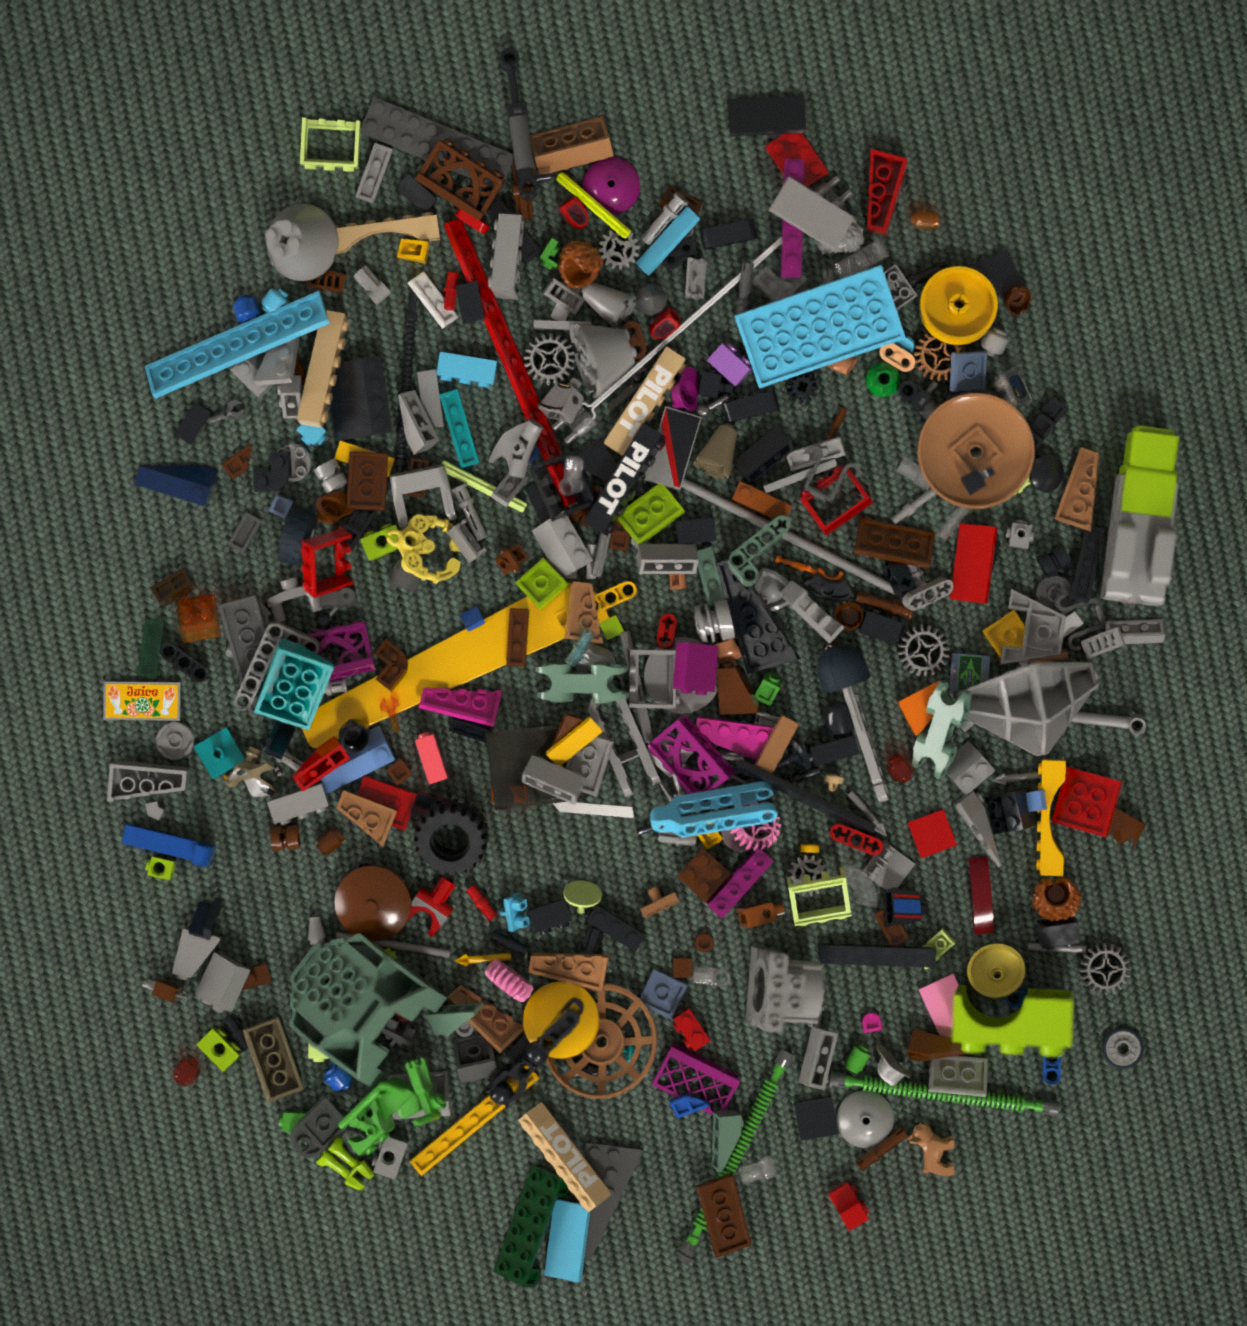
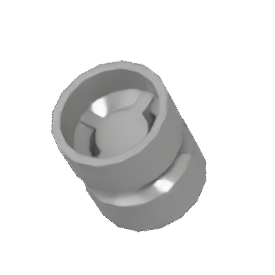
M332 459L314 470L318 479L323 480L322 486L327 494L348 483L344 473L339 472L340 466L336 459Z

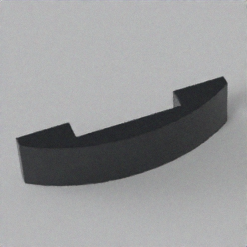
M387 482L386 496L391 488V484L389 482ZM354 511L348 523L344 526V529L352 534V538L344 540L351 550L356 547L377 511Z

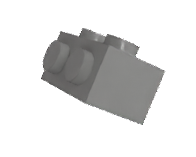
M294 376L293 383L278 384L277 386L278 395H281L279 396V408H282L283 418H297L303 394L301 376Z

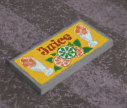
M104 682L103 720L181 721V682Z

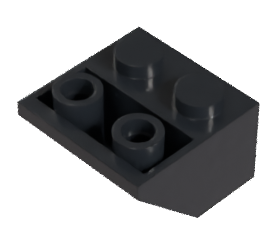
M1029 787L985 797L994 834L1023 830L1037 825L1035 813L1028 812L1026 793L1029 792Z

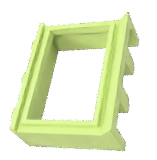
M302 117L300 164L305 166L304 169L308 170L324 167L326 171H335V168H343L345 172H354V169H359L362 123L360 121L346 122L345 120H310ZM308 129L355 131L354 161L307 159Z
M843 867L840 868V876L830 877L829 872L824 871L821 873L822 879L811 881L810 875H803V882L792 884L791 878L786 877L795 926H806L816 922L824 923L828 920L845 919L852 916L846 875ZM842 885L845 905L798 913L795 893Z

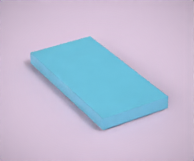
M562 1199L556 1200L552 1211L544 1273L546 1276L578 1283L582 1280L590 1212L588 1213L580 1203Z

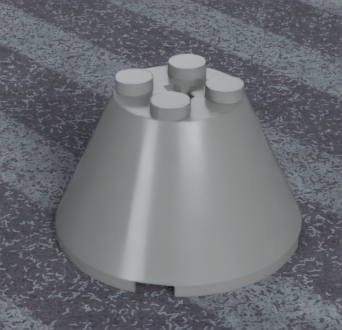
M295 204L282 210L274 218L265 235L268 255L273 266L283 276L296 281H309L323 275L333 264V258L336 249H338V233L333 220L325 211L310 204Z
M580 323L570 325L571 343H575L577 352L574 357L581 378L588 392H593L595 395H592V397L597 398L635 364V348L629 344L628 340H630L627 329L622 330Z

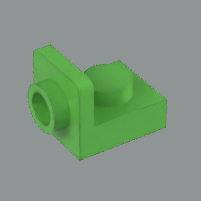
M551 238L540 256L541 264L550 270L552 267L554 269L558 267V264L550 260V257L554 258L560 249L557 247L559 245L558 241Z
M766 672L755 693L756 698L771 706L781 688L783 680L776 674Z

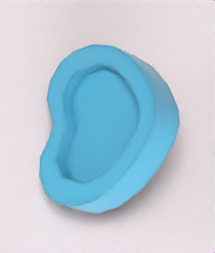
M905 336L906 339L895 342L897 346L910 354L915 349V343L910 336Z

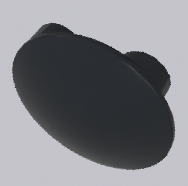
M1052 454L1037 456L1031 469L1030 483L1041 492L1054 491L1063 479L1064 471L1061 461Z

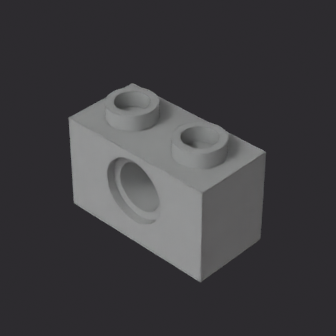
M389 1134V1138L379 1143L378 1148L381 1151L379 1156L375 1155L372 1166L375 1167L374 1173L395 1180L409 1141ZM387 1151L392 1152L394 1159H385L384 1153Z

